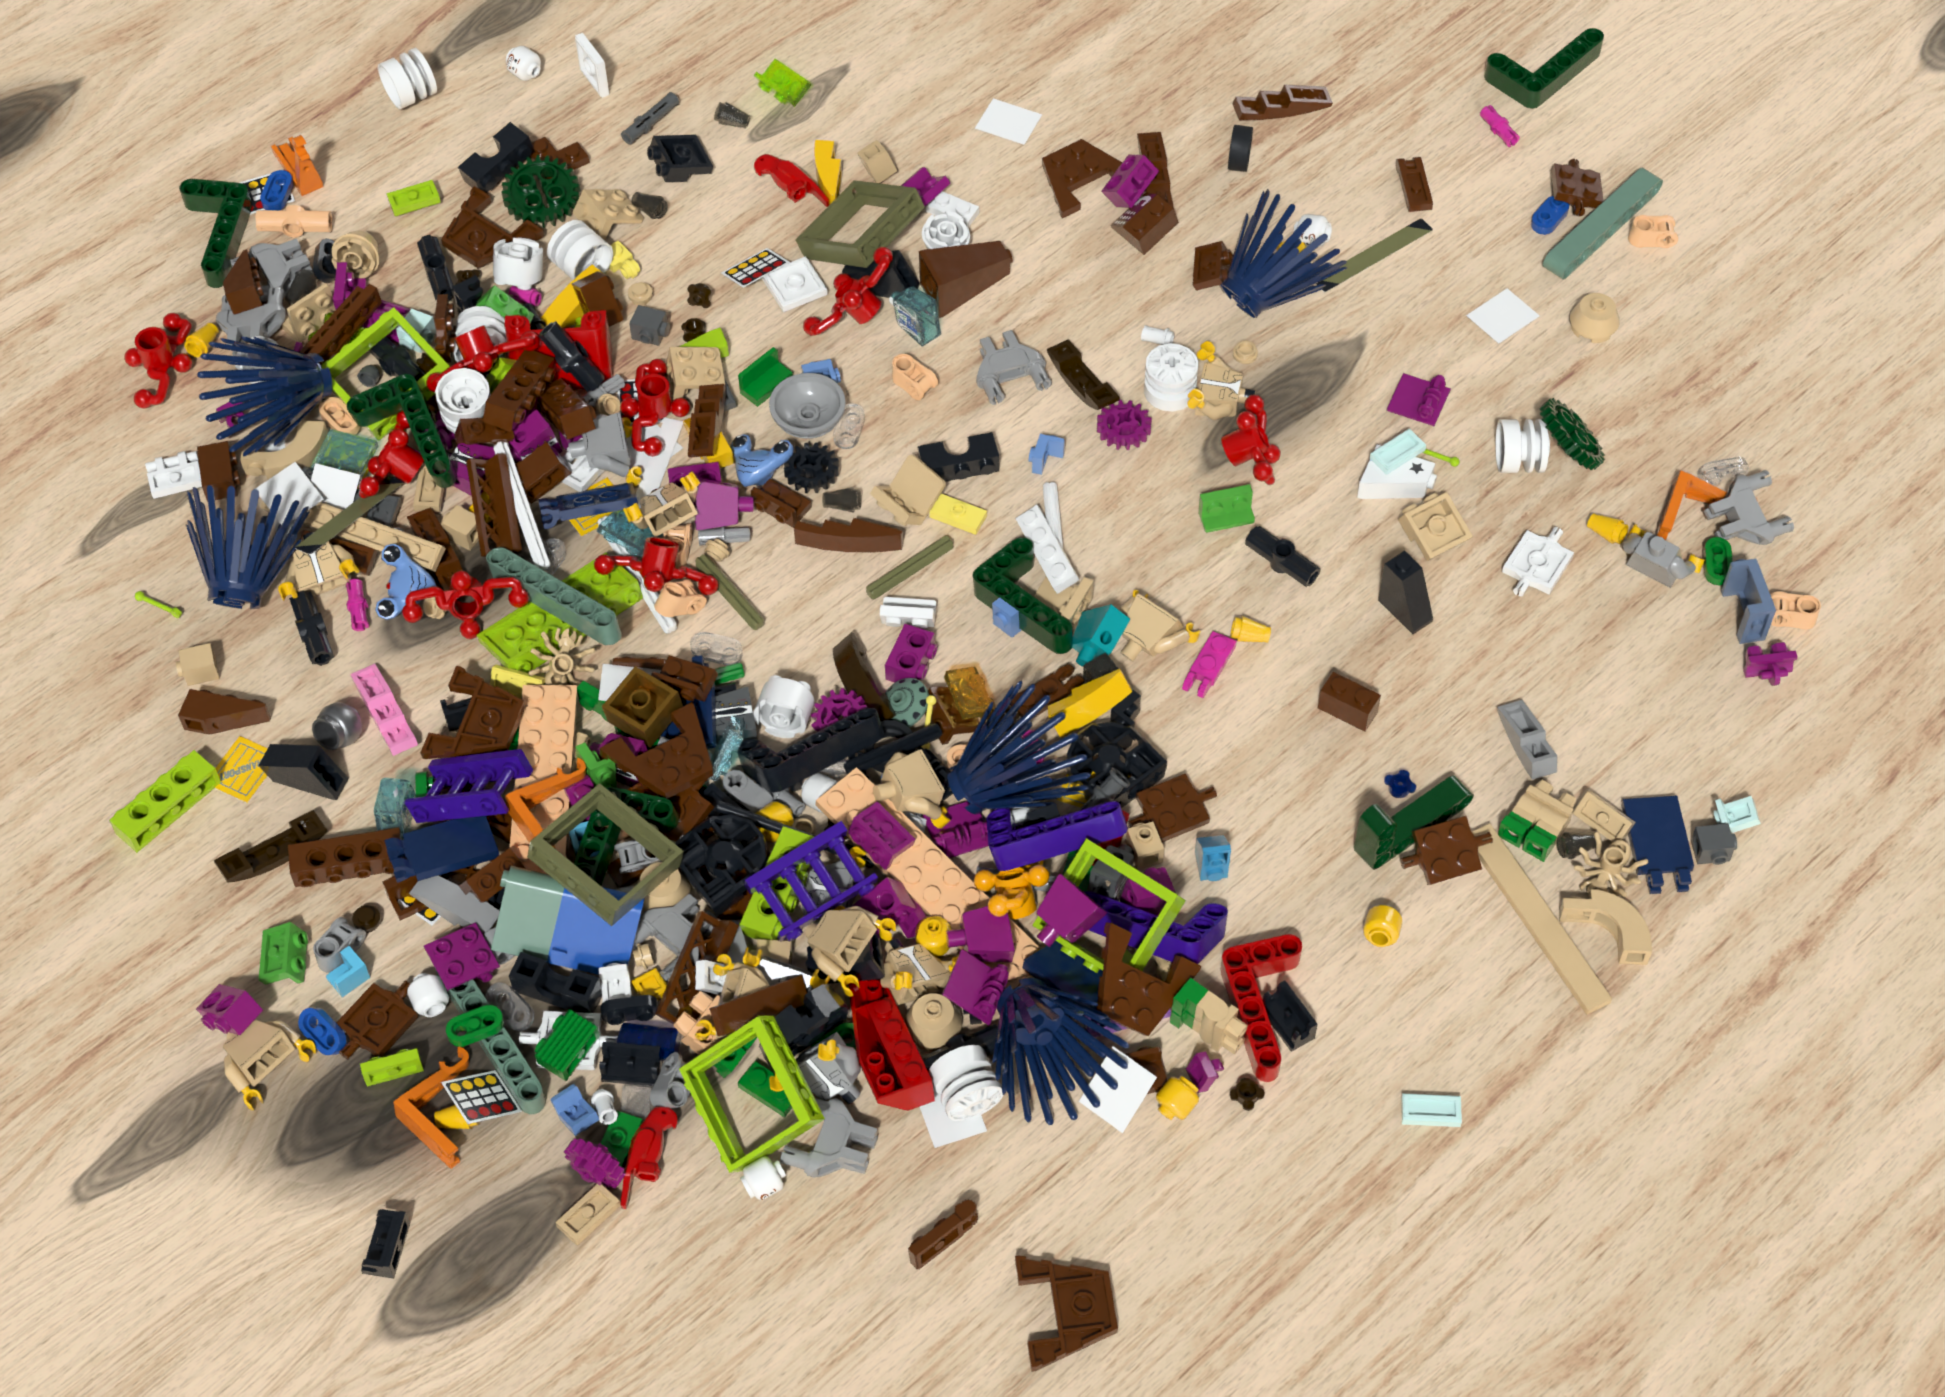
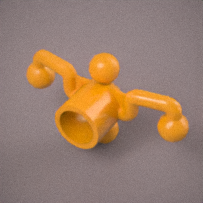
M1044 860L1008 871H1000L998 874H993L991 871L984 869L976 873L974 885L978 890L987 892L995 886L997 895L992 896L988 901L989 912L997 917L1008 913L1010 919L1024 918L1034 913L1037 909L1032 885L1042 887L1049 881V871L1043 866Z

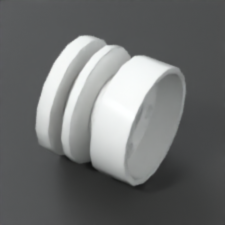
M417 48L409 50L408 54L405 52L400 54V63L395 58H391L378 64L379 76L386 93L399 110L415 103L414 93L420 99L426 98L427 94L430 96L437 93L433 72Z
M572 220L565 223L554 233L548 244L547 255L549 260L574 280L592 264L602 273H605L612 262L613 249L612 246L583 221Z
M474 306L465 309L459 314L456 329L457 337L485 325L494 346L507 342L505 318L492 308ZM455 342L454 357L459 362L463 360V357ZM507 352L498 355V358H507Z
M1168 343L1154 348L1147 356L1144 394L1147 401L1153 407L1162 411L1174 412L1188 406L1187 402L1191 399L1188 398V394L1196 388L1198 373L1197 357L1189 348L1180 344Z
M467 368L454 369L445 374L439 380L435 390L442 421L447 429L454 434L460 419L484 417L485 404L491 395L489 384L485 377L476 370Z
M1499 419L1495 438L1496 463L1499 473H1518L1521 461H1523L1524 469L1527 473H1531L1533 468H1535L1537 473H1544L1546 471L1550 452V439L1548 429L1546 428L1547 424L1542 419H1536L1534 424L1531 419H1526L1522 431L1517 419Z
M968 1045L954 1049L941 1056L929 1069L932 1084L936 1092L941 1095V1103L945 1107L948 1118L953 1121L968 1120L982 1115L998 1104L1004 1096L1001 1084L996 1080L995 1073L991 1071V1063L987 1054L979 1045Z

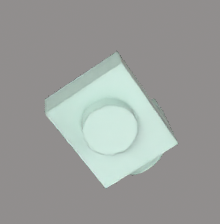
M1752 796L1724 804L1721 798L1715 800L1717 810L1713 812L1717 824L1729 823L1731 833L1761 824Z

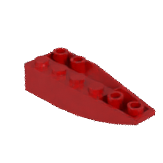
M880 979L858 981L860 988L856 984L850 983L849 989L853 992V996H850L857 1058L876 1102L906 1111L934 1102L932 1079L889 988L882 987Z

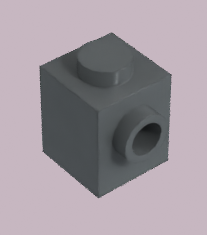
M641 305L637 306L629 322L631 338L645 344L660 346L663 338L667 337L670 331V323L667 322L665 311Z
M1729 823L1695 827L1691 844L1697 865L1708 863L1720 865L1731 860L1734 850L1737 849V838L1734 833L1731 834Z

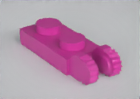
M1212 631L1184 680L1182 690L1188 692L1195 680H1200L1202 684L1198 688L1197 696L1204 698L1210 687L1214 686L1236 648L1237 641Z

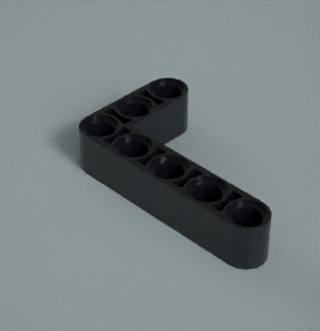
M866 708L778 753L758 739H747L740 742L736 746V751L746 775L767 791L780 792L878 742L884 737V731L877 710Z

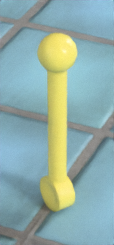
M929 695L926 698L928 706L924 728L930 726L933 705L936 703V698L933 695ZM930 743L925 744V745H923V746H921V747H922L923 749H928V750H929V748H930Z

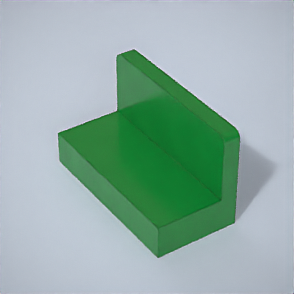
M772 347L738 375L740 394L757 407L770 398L773 390L780 382L793 376V372L779 362L778 350Z

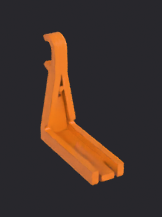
M302 135L288 138L290 146L294 151L291 150L287 143L278 146L279 149L275 144L271 146L273 154L283 169L291 174L293 183L301 196L323 187L322 180L304 147V144L307 143Z
M1680 471L1670 493L1656 536L1662 537L1664 540L1667 539L1684 494L1685 498L1712 504L1724 499L1727 492L1692 474Z
M577 758L576 765L579 770L571 774H564L561 768H557V775L505 795L506 806L509 809L508 813L529 843L543 831L530 812V809L562 789L584 779L586 776V765L582 759Z
M458 1047V1057L462 1058V1060L457 1064L448 1067L445 1065V1062H439V1071L393 1102L396 1117L450 1169L460 1162V1159L455 1155L458 1147L419 1110L444 1088L441 1082L456 1078L468 1068L469 1055L462 1047Z

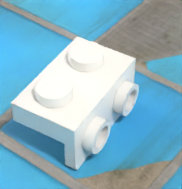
M885 597L883 605H880V619L882 624L887 626L900 627L901 625L908 624L925 629L935 625V600Z

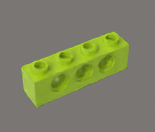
M195 750L182 757L167 773L160 775L156 782L145 791L140 792L133 801L114 814L109 821L115 834L138 853L221 783L216 768Z
M783 826L766 866L811 840L814 836ZM805 861L796 866L797 871L795 872L804 886L808 879L807 870L810 865L806 864ZM780 876L772 881L773 886L771 888L787 913H792L797 904V897L786 878L782 879ZM780 883L788 884L785 889H775ZM757 891L753 893L739 924L745 936L756 940H777L778 932L784 928L774 913L771 915L764 914L771 907L762 893L758 894Z

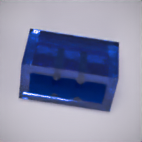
M623 1023L619 1031L617 1043L659 1046L663 1061H665L672 1053L679 1052L682 1034L673 1027Z

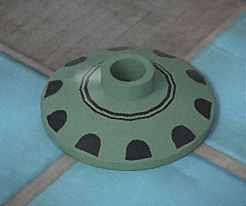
M901 679L891 685L885 692L896 713V716L891 720H896L910 727L917 723L927 710L926 698L929 696L926 686L917 679Z

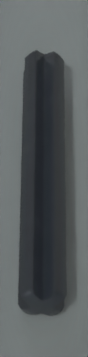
M932 724L847 760L843 764L847 775L856 767L862 772L890 760L897 752L904 754L939 739L942 736V730L938 724Z

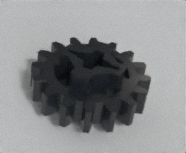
M817 442L814 443L813 447H809L808 443H804V448L802 449L795 446V453L784 463V476L788 478L789 485L795 484V490L798 491L803 487L807 494L810 489H814L815 493H818L820 487L825 490L828 489V482L835 484V477L839 476V460L835 458L834 450L828 452L827 445L818 448Z

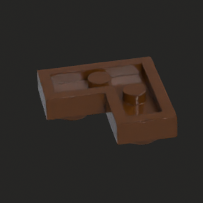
M546 137L532 142L535 150L529 156L532 162L536 160L537 155H539L541 161H544L545 157L549 155L550 162L558 158L559 165L566 162L568 169L573 168V170L590 163L589 156L578 142L558 151L554 149Z

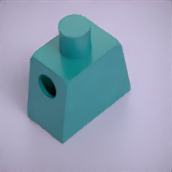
M1112 604L1083 611L1073 635L1072 648L1079 652L1076 659L1077 664L1084 668H1090L1094 659L1109 656L1127 627L1130 618Z

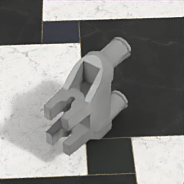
M297 238L280 245L259 243L251 246V249H249L250 258L255 257L258 267L261 268L267 279V285L262 286L264 295L261 296L262 303L268 301L269 288L273 287V294L275 286L282 288L285 292L283 298H285L297 281L313 274V270L309 265L310 262L306 254H303ZM239 256L234 259H230L232 267L234 266Z
M275 286L273 294V287L269 288L267 304L235 315L231 310L226 295L222 297L221 311L216 315V323L227 334V339L246 343L241 337L264 336L270 338L280 328L285 319L286 310L282 306L284 290ZM233 351L232 355L236 356L237 351Z
M1012 330L1002 333L1005 341L1002 342L1003 348L999 350L995 349L990 337L980 339L982 346L980 354L983 361L978 370L976 383L979 388L985 390L990 404L996 405L994 397L998 404L1004 400L1005 396L998 384L1030 375L1037 390L1043 391L1041 383L1045 390L1051 386L1052 382L1045 371L1046 362L1043 356L1034 349L1019 344Z
M1767 470L1748 477L1742 474L1736 476L1725 498L1710 504L1709 508L1704 510L1708 520L1726 514L1730 522L1727 525L1721 526L1719 528L1720 531L1714 533L1716 537L1726 540L1738 537L1751 543L1767 545L1772 543L1776 536L1790 533L1794 530L1793 522L1787 524V522L1792 520L1789 516L1770 523L1767 522L1753 491L1772 484L1771 476L1765 478V476L1769 475Z
M690 893L674 907L650 909L640 915L632 951L635 950L638 943L641 944L649 936H654L672 951L677 958L664 970L660 971V975L666 982L672 975L693 925L689 920L699 911V908L696 906L698 903L697 899ZM708 910L705 912L708 915L717 919V917L711 911ZM703 921L700 929L703 940L708 938L713 930V926ZM698 947L693 948L690 952L692 965H695L696 961H700L701 958Z
M815 1098L825 1119L814 1150H811L809 1153L785 1145L783 1148L785 1152L781 1154L780 1164L803 1169L807 1176L814 1178L828 1175L842 1168L865 1174L869 1161H867L868 1154L852 1149L850 1146L853 1143L874 1149L878 1140V1136H876L877 1128L855 1122L843 1102L839 1099L834 1098L830 1099V1101Z

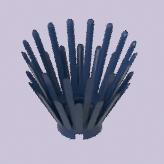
M1269 189L1265 193L1264 191L1262 192L1247 229L1246 225L1249 217L1246 213L1227 278L1220 285L1228 298H1233L1237 302L1236 305L1252 318H1257L1263 311L1322 290L1326 285L1319 284L1314 286V284L1347 269V267H1341L1347 263L1345 260L1339 261L1334 265L1327 262L1339 254L1340 249H1333L1315 262L1310 263L1318 256L1316 252L1312 251L1327 240V234L1320 235L1299 253L1297 249L1301 244L1299 237L1312 224L1311 218H1306L1275 254L1273 253L1283 240L1282 234L1286 229L1285 224L1295 210L1294 204L1289 205L1255 256L1280 201V194H1276L1248 248L1270 195Z
M241 337L243 341L251 344L220 338L221 341L228 344L209 342L208 344L211 347L248 353V357L204 353L200 356L204 360L224 361L230 365L273 368L200 371L197 373L198 378H226L225 382L227 384L258 382L199 394L200 400H208L246 393L229 399L231 404H241L207 415L206 421L208 422L270 402L240 416L237 419L238 424L218 433L216 439L222 440L267 416L266 422L232 445L229 451H236L282 419H284L282 422L243 452V456L248 455L253 450L257 452L289 426L275 440L274 446L283 438L285 439L318 403L326 401V399H323L324 397L331 395V373L329 368L322 369L318 363L324 361L321 356L316 353L303 354L257 337H253L254 339Z
M211 485L207 486L212 539L205 504L200 501L198 489L193 487L194 499L189 491H187V496L196 531L189 520H187L188 525L186 524L208 587L207 600H213V603L216 605L242 609L245 602L251 603L250 609H259L262 596L267 592L296 551L295 546L303 540H298L290 550L297 538L299 529L310 513L307 512L309 506L302 509L277 552L299 505L298 500L291 504L282 525L279 524L270 546L266 547L282 499L280 494L275 495L268 516L261 517L251 545L259 491L254 489L251 492L246 524L245 514L239 513L234 526L235 488L233 486L228 487L225 540L223 510L221 508L216 509L213 487Z
M1022 680L1017 683L1015 688L1012 685L1004 699L999 702L986 724H984L993 708L992 701L985 710L958 762L949 768V770H953L947 774L949 786L958 801L965 798L970 803L965 807L968 812L980 814L986 809L1045 807L1054 804V802H1025L1058 799L1062 796L1080 794L1078 791L1088 789L1087 786L1081 785L1038 791L1084 780L1091 776L1090 773L1084 772L1064 778L1052 779L1049 776L1042 777L1087 759L1086 754H1080L1058 763L1054 759H1049L1039 764L1036 762L1078 739V734L1072 733L1038 752L1036 751L1045 746V740L1039 739L1031 744L1063 721L1066 717L1065 713H1058L1027 737L1021 738L1032 727L1030 720L1049 703L1051 699L1049 695L1044 696L1004 734L1014 722V717L1019 708L1034 692L1035 684L1027 688L994 729L993 727L1022 687Z
M1036 978L1021 979L1019 982L1022 986L1014 990L1011 985L1008 986L1001 994L997 1003V1011L1000 1018L993 1054V1063L997 1060L996 1080L1000 1079L1002 1070V1094L1004 1095L1007 1091L1009 1108L1013 1112L1015 1110L1013 1053H1015L1024 1118L1027 1122H1031L1032 1116L1029 1103L1031 1092L1024 1055L1025 1050L1045 1121L1048 1125H1053L1054 1119L1048 1103V1099L1053 1098V1093L1041 1061L1042 1058L1070 1119L1076 1120L1078 1114L1063 1085L1064 1083L1069 1091L1075 1090V1084L1067 1070L1094 1108L1100 1106V1101L1068 1054L1088 1077H1092L1095 1071L1112 1090H1116L1118 1084L1069 1032L1101 1058H1106L1107 1056L1123 1069H1127L1128 1064L1067 1015L1123 1048H1129V1044L1085 1017L1087 1016L1116 1031L1122 1030L1116 1024L1108 1021L1110 1018L1105 1013L1081 1004L1098 1006L1097 1003L1074 994L1047 987L1044 981Z

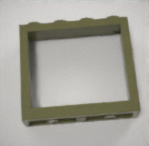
M854 180L795 240L803 256H806L809 260L867 268L874 261L873 254L875 250L879 247H887L925 206L916 188ZM863 205L888 208L854 244L829 241Z
M599 783L530 841L527 857L610 926H613L680 867L684 851L676 845L675 841L669 840L654 824L648 823L633 807L627 806L614 792L611 793ZM596 809L662 861L656 869L619 901L552 847Z

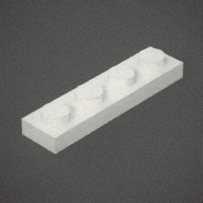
M1038 505L1015 518L1025 537L1033 543L1034 554L1057 594L1080 580Z

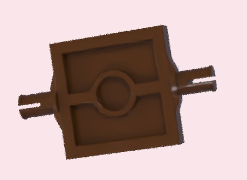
M1571 159L1569 165L1554 163L1551 169L1554 200L1573 205L1575 215L1577 216L1578 213L1579 216L1585 214L1584 207L1597 208L1604 202L1600 173L1590 169H1580L1577 159L1576 161Z
M442 294L437 296L434 317L437 335L435 351L440 354L446 363H449L452 360V353H454V338L457 337V325H453L452 318H455L454 304L449 303L448 294Z
M1186 773L1136 793V800L1142 809V816L1129 820V827L1131 828L1138 823L1154 822L1161 842H1165L1208 824L1210 817L1204 808L1203 802L1216 798L1217 793L1213 786L1198 792L1192 786Z
M708 779L668 798L679 815V823L676 828L668 832L660 831L669 840L676 842L682 838L687 832L703 822L713 810L714 806L698 792ZM663 812L659 818L666 817L669 812Z
M1462 816L1412 831L1415 842V854L1400 858V863L1411 860L1409 863L1402 864V868L1406 869L1419 865L1424 872L1427 885L1435 884L1482 870L1478 856V847L1493 843V838L1482 841V839L1492 836L1490 832L1474 836L1470 830L1467 816Z
M405 980L395 992L384 990L373 983L336 1022L350 1039L339 1051L341 1056L349 1060L358 1048L368 1050L376 1057H383L418 1018L417 1012L403 1001L407 996V989L410 983Z

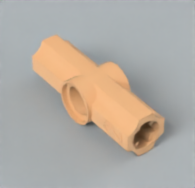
M289 205L285 210H258L255 216L257 231H279L294 238L302 236L303 232H331L333 226L331 211H306L298 205Z

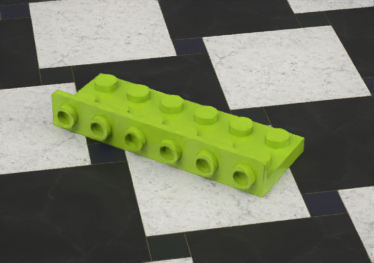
M595 559L562 580V582L609 608L616 616L643 599L638 580L622 566H615L610 574L601 575L594 568ZM529 601L524 607L516 609L477 634L479 643L505 667L529 673V671L536 669L547 661L539 659L536 655L530 652L531 649L534 648L544 655L555 656L545 646L544 639L541 636L542 632L547 634L551 645L558 651L560 648L555 640L557 628H560V639L561 634L567 628H569V637L575 630L576 640L574 643L577 642L580 635L585 637L586 634Z

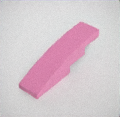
M376 664L350 674L392 755H397L417 746V740Z

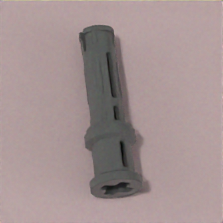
M1111 768L1109 771L1110 775L1101 785L1094 787V794L1078 811L1115 801L1114 798L1124 787L1128 788L1131 783L1120 771Z

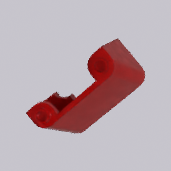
M606 310L591 311L584 314L581 318V327L562 328L573 341H578L585 348L589 360L605 377L603 382L611 378L612 344ZM505 316L507 342L520 339L521 335L528 331L536 333L539 337V333L543 330H531L530 322L524 316ZM540 339V344L534 351L554 358L553 369L556 372L553 381L561 378L567 385L571 384L573 390L584 389L571 373H566L556 362L553 352ZM524 349L508 352L509 359L517 360Z

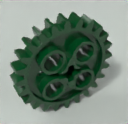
M539 155L536 156V160L533 162L527 157V164L525 165L518 161L519 168L511 167L512 175H505L506 182H502V198L504 199V206L508 207L509 215L514 214L516 221L522 218L523 223L529 220L535 225L541 223L543 228L550 221L555 226V219L558 218L561 222H564V214L572 215L570 208H575L576 201L580 197V185L578 184V177L574 176L573 168L568 169L566 162L559 165L558 158L550 162L549 155L545 157L544 161H541ZM534 175L538 177L549 208L544 206L540 191L537 189L536 181L533 177Z
M1550 398L1539 408L1541 411L1540 415L1543 417L1542 421L1547 424L1546 428L1552 433L1551 436L1557 439V444L1562 447L1567 455L1573 460L1576 459L1580 466L1583 464L1586 469L1589 468L1591 471L1604 463L1605 458L1603 456L1605 454L1601 451L1603 448L1592 435L1593 432L1588 430L1587 424L1583 422L1577 413L1572 409L1569 410L1565 403L1562 404L1560 400L1556 401L1554 398Z

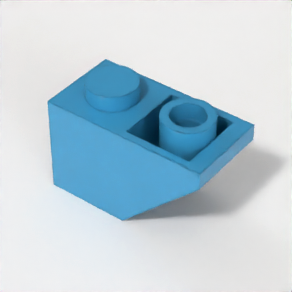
M1224 835L1196 838L1195 856L1200 881H1219L1222 878H1228L1231 846Z

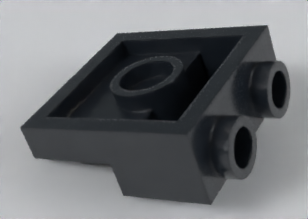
M696 134L653 136L651 144L647 149L648 159L654 160L656 164V174L662 176L665 182H687L690 174H711L713 165Z

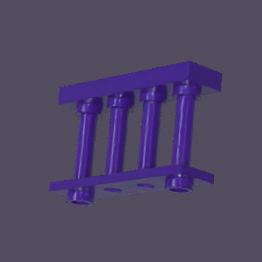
M522 749L433 759L428 765L430 772L435 778L431 788L425 797L409 798L404 803L416 823L507 814L509 809L501 797L502 793L511 779L530 777L533 768ZM497 781L492 789L484 790L488 782ZM466 784H474L469 792H462ZM452 786L447 794L439 795L444 787Z
M842 821L745 879L744 885L750 895L756 891L758 894L762 893L784 929L778 932L780 942L786 938L789 942L803 934L802 929L824 916L827 911L835 909L858 894L863 897L875 889L874 884L878 879L876 873L866 878L843 843L847 829ZM827 847L835 850L856 885L843 893L819 858L821 856L819 852ZM804 861L812 866L832 898L820 907H817L795 873L797 871L796 866ZM780 876L782 879L786 878L808 913L796 922L792 921L771 888L773 886L772 881Z

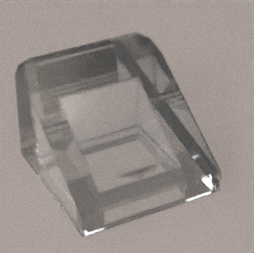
M623 1085L621 1112L632 1116L647 1117L651 1112L650 1092L654 1086Z

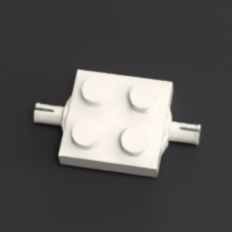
M1554 527L1548 537L1538 536L1528 530L1525 532L1502 570L1503 573L1519 581L1513 589L1515 595L1519 592L1518 596H1523L1528 586L1547 594L1551 593L1574 555V552L1562 547L1557 542L1563 534L1560 528L1558 530V527Z
M543 1011L542 1024L538 1032H520L519 1043L537 1045L542 1038H548L553 1031L552 1026L557 1017L561 1014L565 1016L567 1012ZM575 1012L587 1021L595 1024L600 1034L599 1039L596 1040V1043L593 1044L575 1070H595L597 1054L602 1047V1043H619V1037L601 1035V1013ZM536 1060L537 1068H544Z

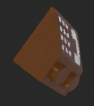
M1144 193L1132 208H1128L1111 224V228L1145 255L1179 222L1174 208L1158 194Z

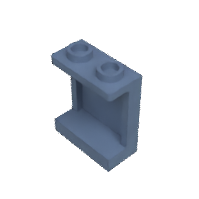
M1739 559L1730 563L1721 593L1723 597L1737 595L1742 606L1744 615L1736 635L1739 644L1764 641L1776 608L1757 559Z

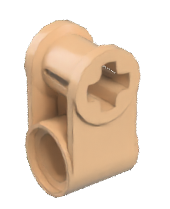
M1639 215L1635 217L1628 236L1629 243L1639 248H1670L1678 242V235L1674 231L1675 219L1669 215Z
M899 354L894 357L892 361V380L915 400H921L925 392L930 388L938 386L936 375L913 359L912 356Z
M692 523L677 525L663 533L664 539L672 540L679 544L675 568L687 565L689 548L692 543Z
M690 580L667 582L663 586L654 604V608L665 617L693 615L704 608L707 599L704 595L698 594Z
M1786 592L1770 594L1776 608L1771 623L1772 626L1806 630L1816 625L1821 608V603L1816 597Z

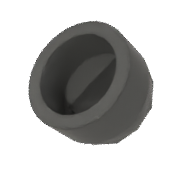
M366 365L360 370L357 377L363 385L374 387L379 380L380 374L377 367Z

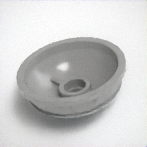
M801 373L786 378L775 387L769 400L770 413L774 421L786 433L803 439L817 438L830 432L843 416L846 404L841 387L831 378L816 373Z

